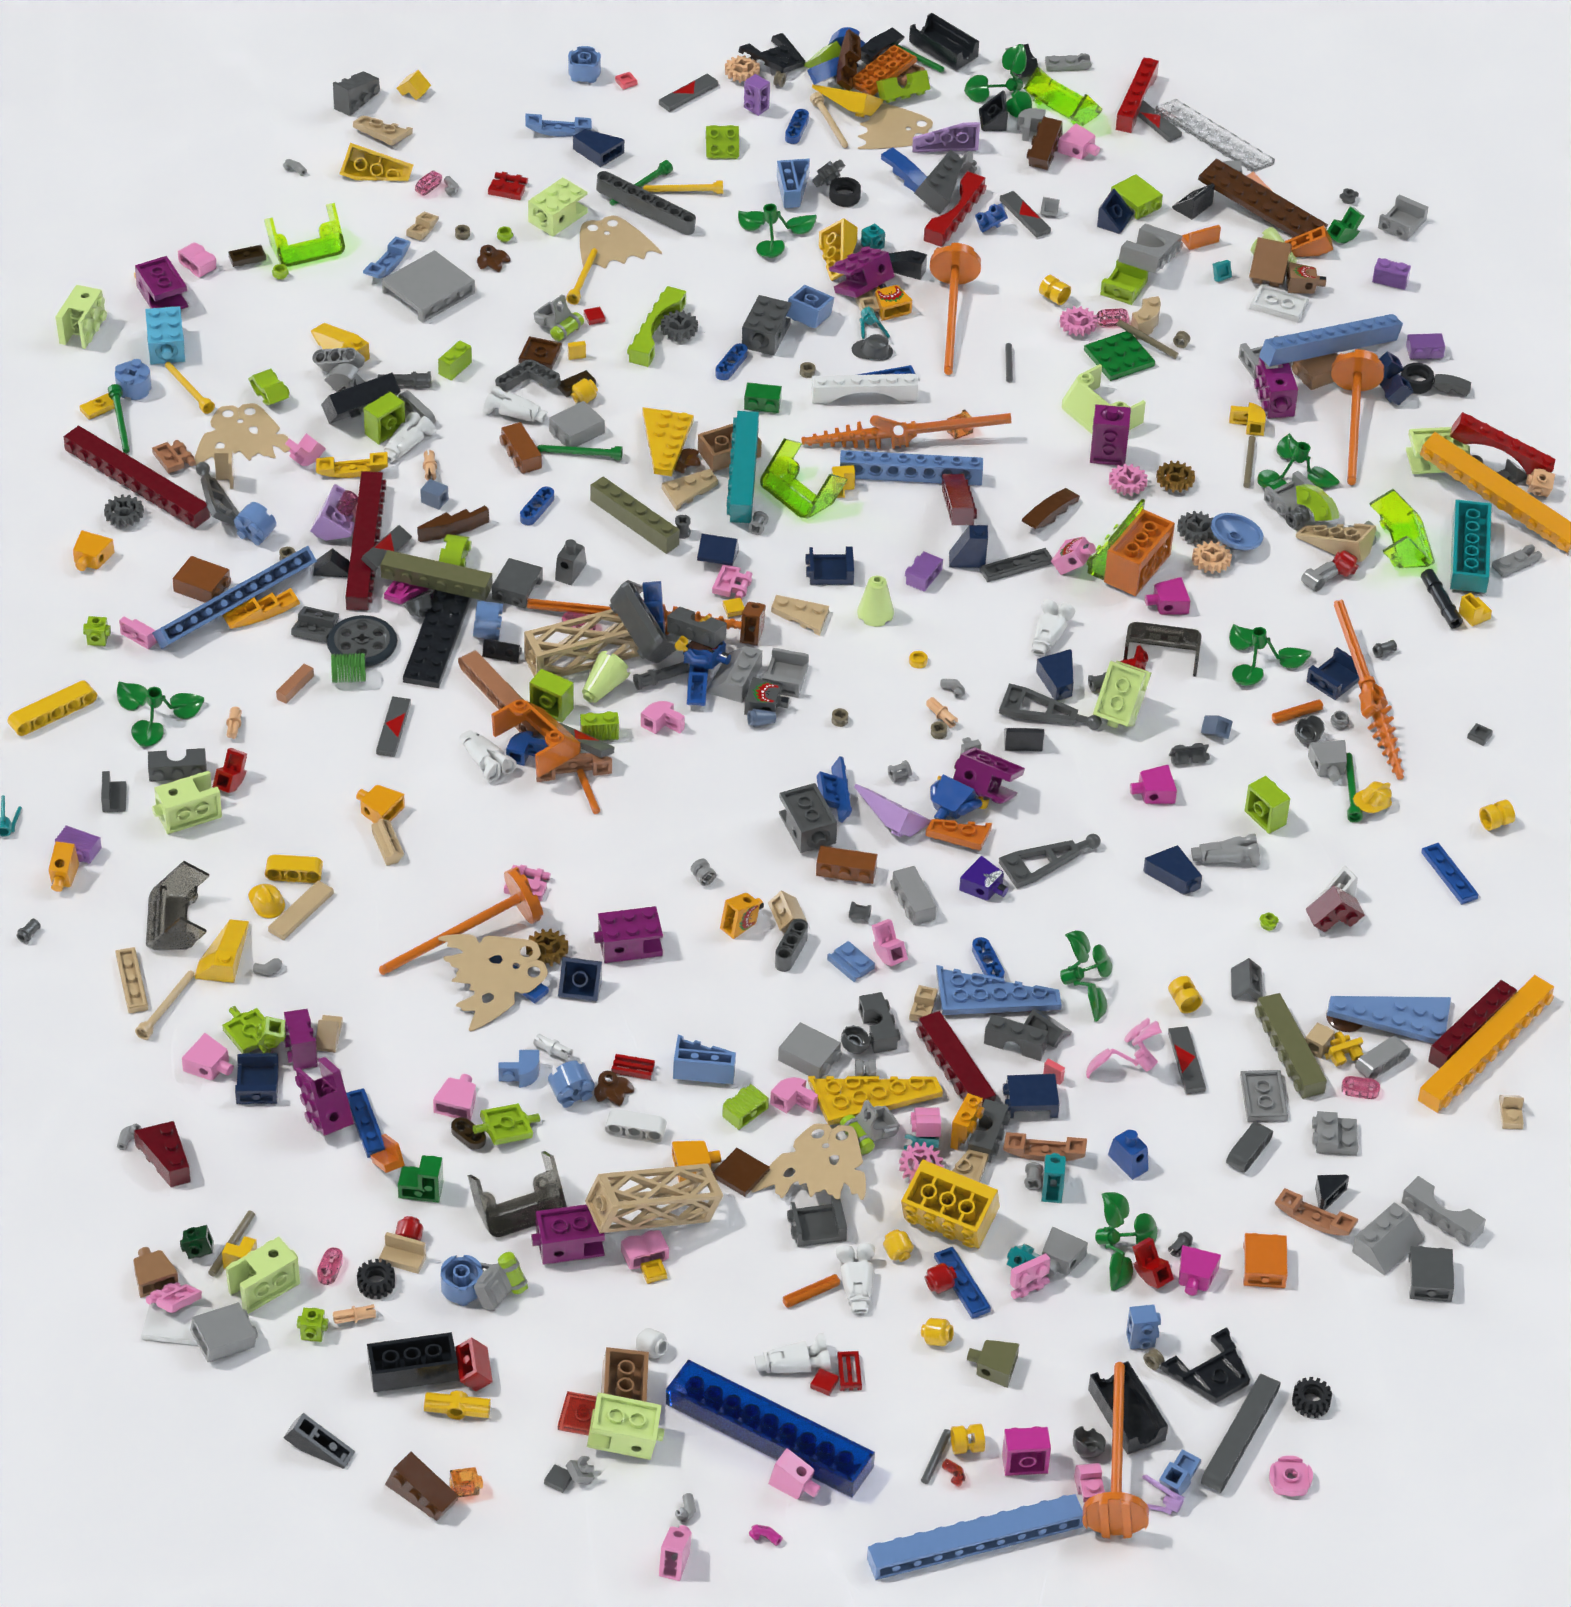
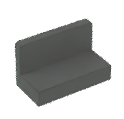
M102 771V811L125 812L126 781L111 782L110 771Z
M1250 958L1231 968L1232 998L1237 999L1246 993L1256 1001L1258 998L1263 997L1262 968Z
M1032 1009L1024 1023L1049 1031L1047 1043L1054 1048H1057L1064 1034L1071 1035L1072 1033L1064 1025L1039 1010Z

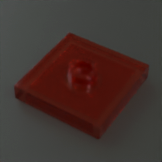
M567 1391L558 1422V1430L589 1436L592 1412L595 1409L597 1396Z

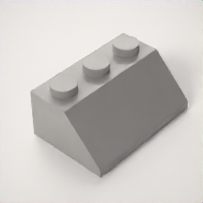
M743 646L728 653L731 654L730 663L728 665L721 664L707 689V693L742 703L748 693L752 678L757 676L762 667L763 650Z
M1394 1202L1355 1236L1352 1252L1385 1275L1410 1253L1411 1246L1421 1244L1424 1241V1237L1412 1215Z

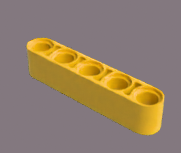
M82 680L13 712L8 717L7 722L17 735L24 736L92 704L97 699L98 694L87 681Z

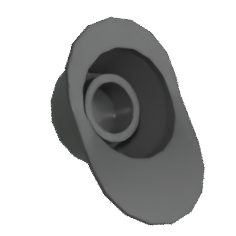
M873 334L865 340L857 341L851 348L852 353L856 357L863 359L887 360L893 355V349L889 345V340L880 334Z
M433 590L403 603L402 606H405L411 616L418 615L419 617H424L427 611L432 608L430 594Z

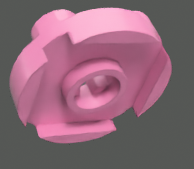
M1282 1456L1271 1465L1269 1481L1276 1494L1293 1497L1304 1496L1308 1493V1489L1312 1485L1313 1471L1309 1464L1307 1466L1303 1463V1459L1297 1456ZM1288 1473H1292L1296 1478L1290 1479L1286 1476H1288Z

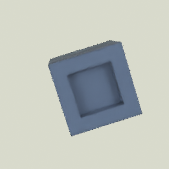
M429 479L420 489L421 503L440 510L449 500L448 486Z
M1205 715L1201 733L1229 739L1233 721L1219 715Z

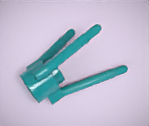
M868 306L862 309V318L859 319L862 338H865V323L872 325L875 322L889 338V333L879 321L873 308Z
M4 795L1 796V837L9 836L11 832H15V825L22 809L21 806L18 807L11 823L10 819L5 816Z

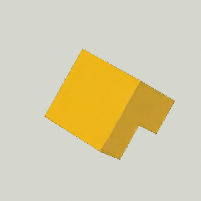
M417 70L408 75L396 89L402 96L410 93L417 100L423 96L431 84Z
M854 465L832 467L831 487L833 498H845V490L854 489Z
M1472 593L1461 596L1458 613L1473 627L1491 619L1492 610L1479 597L1476 598Z
M244 1236L239 1246L226 1243L222 1251L223 1269H226L225 1267L233 1261L246 1256L250 1251L256 1250L257 1240Z

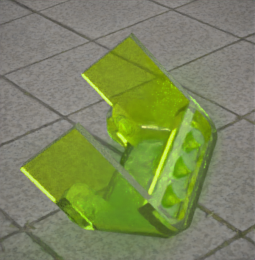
M1038 66L1023 88L1034 98L1033 102L1040 106L1044 104L1067 117L1073 125L1076 123L1084 126L1100 115L1103 110L1087 94L1083 97L1050 78Z
M335 203L325 204L329 221L319 226L320 238L288 245L284 235L276 233L273 217L264 219L270 246L280 264L290 267L340 255L344 252L345 243Z
M784 438L763 472L760 484L762 488L797 516L808 519L831 506L848 479L829 474L816 495L796 479L800 466L794 460V457L802 443Z
M1394 489L1369 503L1380 515L1381 520L1379 523L1381 527L1390 532L1393 544L1385 548L1383 553L1390 559L1394 567L1419 568L1429 567L1435 563L1422 518Z

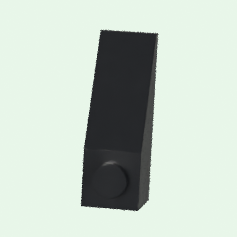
M892 27L871 38L861 47V61L867 65L870 64L891 46H897L905 36Z
M913 250L889 253L895 274L918 280L922 279L927 268V254Z
M302 1413L292 1423L283 1437L300 1451L342 1469L347 1466L355 1453L352 1448L305 1413Z

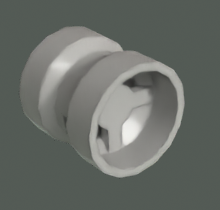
M698 859L691 865L690 870L697 877V881L701 885H709L715 880L716 872L710 867L706 859Z
M869 1059L868 1061L855 1060V1076H876V1059Z

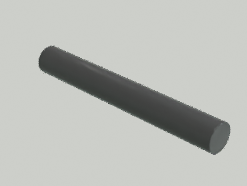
M1006 343V381L1010 383L1013 381L1012 344Z
M944 1429L921 1478L922 1483L929 1484L950 1438V1430Z

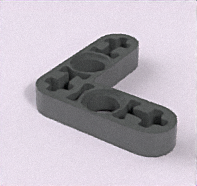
M525 360L495 379L496 386H499L503 391L512 389L528 378L548 388H556L561 385L559 373L534 360Z

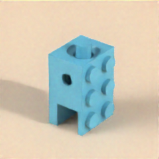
M180 306L145 309L150 365L164 364L166 362H185Z

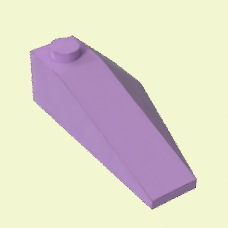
M980 122L960 123L913 137L912 152L978 150Z
M334 484L310 532L325 541L350 537L355 522H352L354 514L350 509L352 506L350 492Z
M858 784L854 786L884 825L891 828V833L896 836L902 837V835L911 837L931 822L930 819L904 808L902 805Z

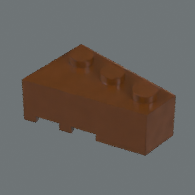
M1043 116L1042 121L1037 125V135H1034L1032 138V148L1028 149L1026 158L1029 160V166L1048 170L1054 159V152L1058 151L1057 144L1059 138L1063 135V124L1061 120Z
M412 1451L393 1468L385 1483L388 1488L436 1521L455 1504L459 1497Z

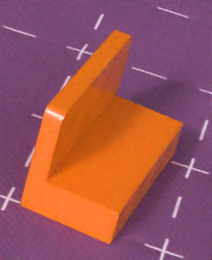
M1215 225L1182 235V242L1189 250L1217 243L1220 239L1221 227L1220 225Z
M387 1134L381 1135L385 1150L370 1155L372 1163L385 1173L405 1166L399 1143Z

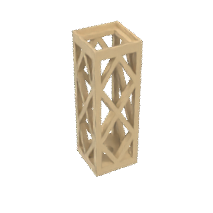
M611 609L524 632V657L533 676L540 669L552 672L560 677L592 669L595 661L586 664L582 663L587 659L596 660L599 655L597 652L608 644L622 645L613 653L622 660L640 655L637 652V645L620 617ZM601 620L615 622L603 632L590 630ZM585 623V624H584L583 626H581L580 628H573V627H571V626H574V625H578V624ZM555 632L570 634L558 644L545 642ZM582 637H586V638H587V639L578 641V640H579L580 638H582ZM562 656L576 657L565 668L551 665Z
M707 1163L598 1174L585 1202L599 1233L710 1222L724 1195ZM649 1176H656L652 1179L645 1178ZM676 1176H681L686 1179L673 1186L667 1185ZM629 1180L638 1183V1185L625 1191L619 1190ZM708 1186L710 1193L698 1194ZM646 1188L652 1189L651 1191H647V1192H639V1191L644 1190V1189H646ZM670 1204L663 1208L657 1207L658 1205ZM682 1206H690L679 1216L670 1213ZM636 1210L642 1211L631 1221L622 1218ZM658 1217L663 1218L662 1220H653Z

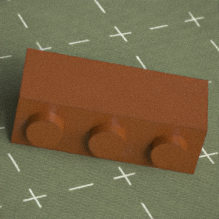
M519 422L501 427L500 443L506 447L509 457H512L515 467L519 468L522 474L541 469L542 455L522 423Z
M820 846L816 862V876L873 884L878 854Z

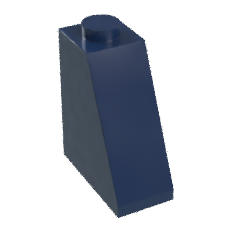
M587 129L573 136V150L600 168L624 154L625 140L622 138Z
M969 525L949 551V567L980 568V566L986 565L988 525Z
M1069 649L1038 658L1036 673L1054 700L1058 701L1072 697L1074 684L1072 650Z
M1178 845L1145 857L1144 873L1177 892L1186 895L1201 888V873Z

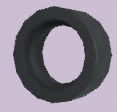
M840 177L831 182L829 199L832 203L841 207H849L859 202L861 198V185L858 181L849 177ZM840 190H849V191H852L853 193H850V194H841V193H838L837 191H840Z
M1410 363L1403 367L1401 376L1409 380L1414 391L1413 394H1423L1431 390L1434 372L1429 366L1422 363ZM1409 376H1420L1426 380L1415 381L1410 379Z

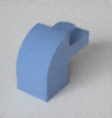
M519 1050V1062H498L499 1081H519V1088L533 1084L539 1076V1050Z
M1182 1449L1175 1462H1169L1159 1482L1171 1491L1182 1495L1190 1486L1191 1479L1202 1462L1201 1459Z

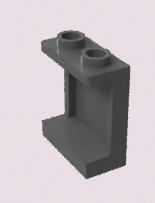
M508 558L492 585V599L525 609L527 607V599L536 584L540 585L543 581V567Z
M831 1196V1204L796 1208L795 1202H790V1210H787L788 1223L792 1222L791 1236L792 1239H796L797 1247L847 1241V1224L841 1199H835Z
M1411 1246L1409 1253L1411 1273L1409 1299L1451 1302L1454 1292L1453 1249Z

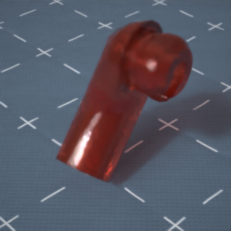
M946 1458L942 1468L954 1475L951 1478V1483L960 1487L966 1479L964 1470L960 1465Z

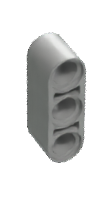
M354 348L320 349L312 356L313 362L324 371H331L340 363H349L359 369L365 362L364 356Z
M1392 1036L1362 1055L1356 1061L1355 1068L1370 1081L1374 1080L1405 1060L1410 1054L1411 1049L1397 1036Z

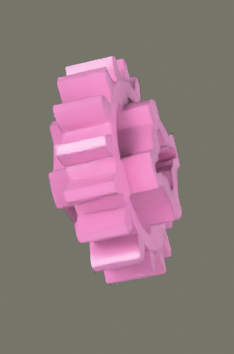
M1073 306V309L1067 308L1066 311H1062L1060 327L1063 328L1064 332L1069 331V335L1074 333L1076 337L1080 334L1083 337L1084 333L1090 335L1091 331L1094 332L1095 327H1097V315H1094V311L1089 312V308L1082 309V306L1076 309Z
M1126 463L1123 467L1117 465V469L1112 468V472L1109 473V485H1112V490L1117 489L1116 493L1123 492L1124 496L1126 493H1129L1130 496H1133L1134 492L1139 494L1140 491H1144L1145 487H1147L1148 475L1145 474V470H1140V466L1135 468L1133 464L1127 466Z
M915 1142L914 1148L908 1145L907 1151H902V1157L899 1159V1164H901L899 1171H904L903 1179L910 1178L909 1184L922 1159L931 1162V1158L934 1162L933 1164L944 1168L941 1165L943 1158L938 1157L940 1151L934 1152L933 1145L928 1148L926 1147V1142L922 1146Z

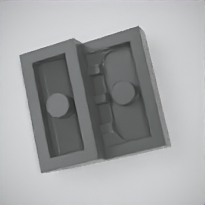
M304 606L298 613V621L291 628V635L326 643L329 632L337 624L339 613Z

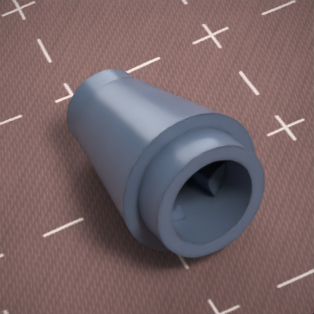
M752 709L747 713L748 725L758 727L775 723L776 713Z

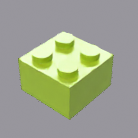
M392 392L381 396L363 408L365 435L378 445L391 438L398 427L405 423V402Z
M540 669L529 682L530 703L543 708L555 720L562 723L574 709V682Z
M1264 776L1248 785L1244 811L1270 834L1287 824L1291 798L1274 781Z

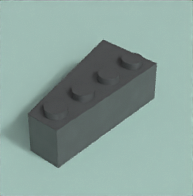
M950 150L914 192L915 195L939 215L950 203L963 159L957 153Z

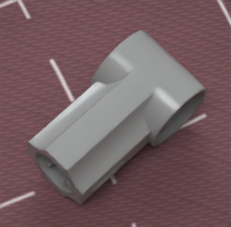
M1330 561L1315 570L1309 568L1303 573L1301 581L1317 592L1324 586L1326 581L1338 575L1336 564Z

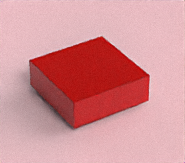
M601 307L584 310V316L589 325L605 322V315Z
M820 1368L810 1383V1388L830 1396L839 1381V1376Z

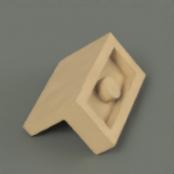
M214 448L216 480H229L230 489H234L233 449Z
M782 890L768 902L779 930L786 933L793 920L799 918L806 920L797 898Z
M386 1232L385 1246L379 1257V1262L383 1259L386 1260V1264L390 1263L392 1267L419 1274L426 1259V1245L418 1240Z

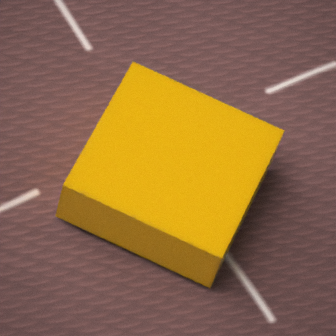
M585 341L568 343L569 360L586 358Z
M741 598L723 600V607L728 618L742 615L745 607Z
M660 1258L640 1264L647 1284L667 1279V1273Z

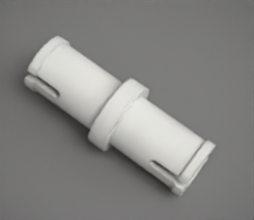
M538 1033L535 1037L539 1038V1040L535 1038L533 1040L535 1046L546 1050L550 1055L555 1054L566 1061L571 1059L568 1054L573 1056V1049L560 1044L556 1039L551 1040Z

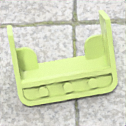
M1101 364L1077 376L1062 399L1061 405L1068 415L1091 434L1093 431L1095 404L1130 407L1122 401L1110 405L1093 391L1100 387ZM1144 400L1131 406L1129 430L1144 422L1146 405Z

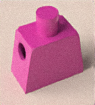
M1182 577L1156 583L1153 594L1145 595L1146 606L1156 605L1161 615L1189 614L1191 601Z
M1169 765L1141 771L1139 782L1130 783V793L1141 794L1146 804H1175L1177 789Z
M1182 1246L1178 1283L1186 1286V1294L1193 1296L1197 1294L1198 1290L1207 1291L1219 1270L1221 1254Z

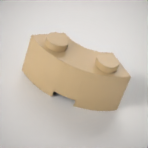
M1159 296L1142 299V308L1132 313L1131 326L1147 335L1153 332V329L1159 323L1161 307Z

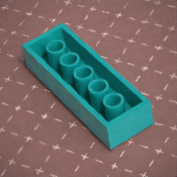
M737 411V417H733L731 462L729 465L726 505L727 515H730V522H752L759 412Z
M1455 500L1452 522L1450 589L1487 592L1490 573L1492 503Z

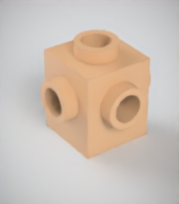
M1534 469L1532 474H1528L1526 479V485H1528L1527 492L1536 496L1548 497L1553 490L1555 474L1544 469Z

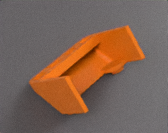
M515 700L491 714L494 737L501 735L525 720L545 737V743L548 747L535 754L536 775L538 777L577 756L581 751L580 742L543 708L528 701Z

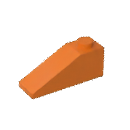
M1324 225L1285 241V243L1292 244L1291 251L1295 257L1320 256L1334 250L1332 239Z

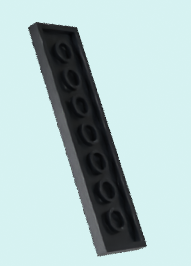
M438 590L434 591L431 599L432 608L425 615L403 674L404 683L433 688L440 687L472 598Z

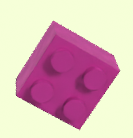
M1035 1426L1032 1428L1014 1427L1005 1429L1002 1448L1005 1476L1048 1474L1051 1453L1048 1427Z

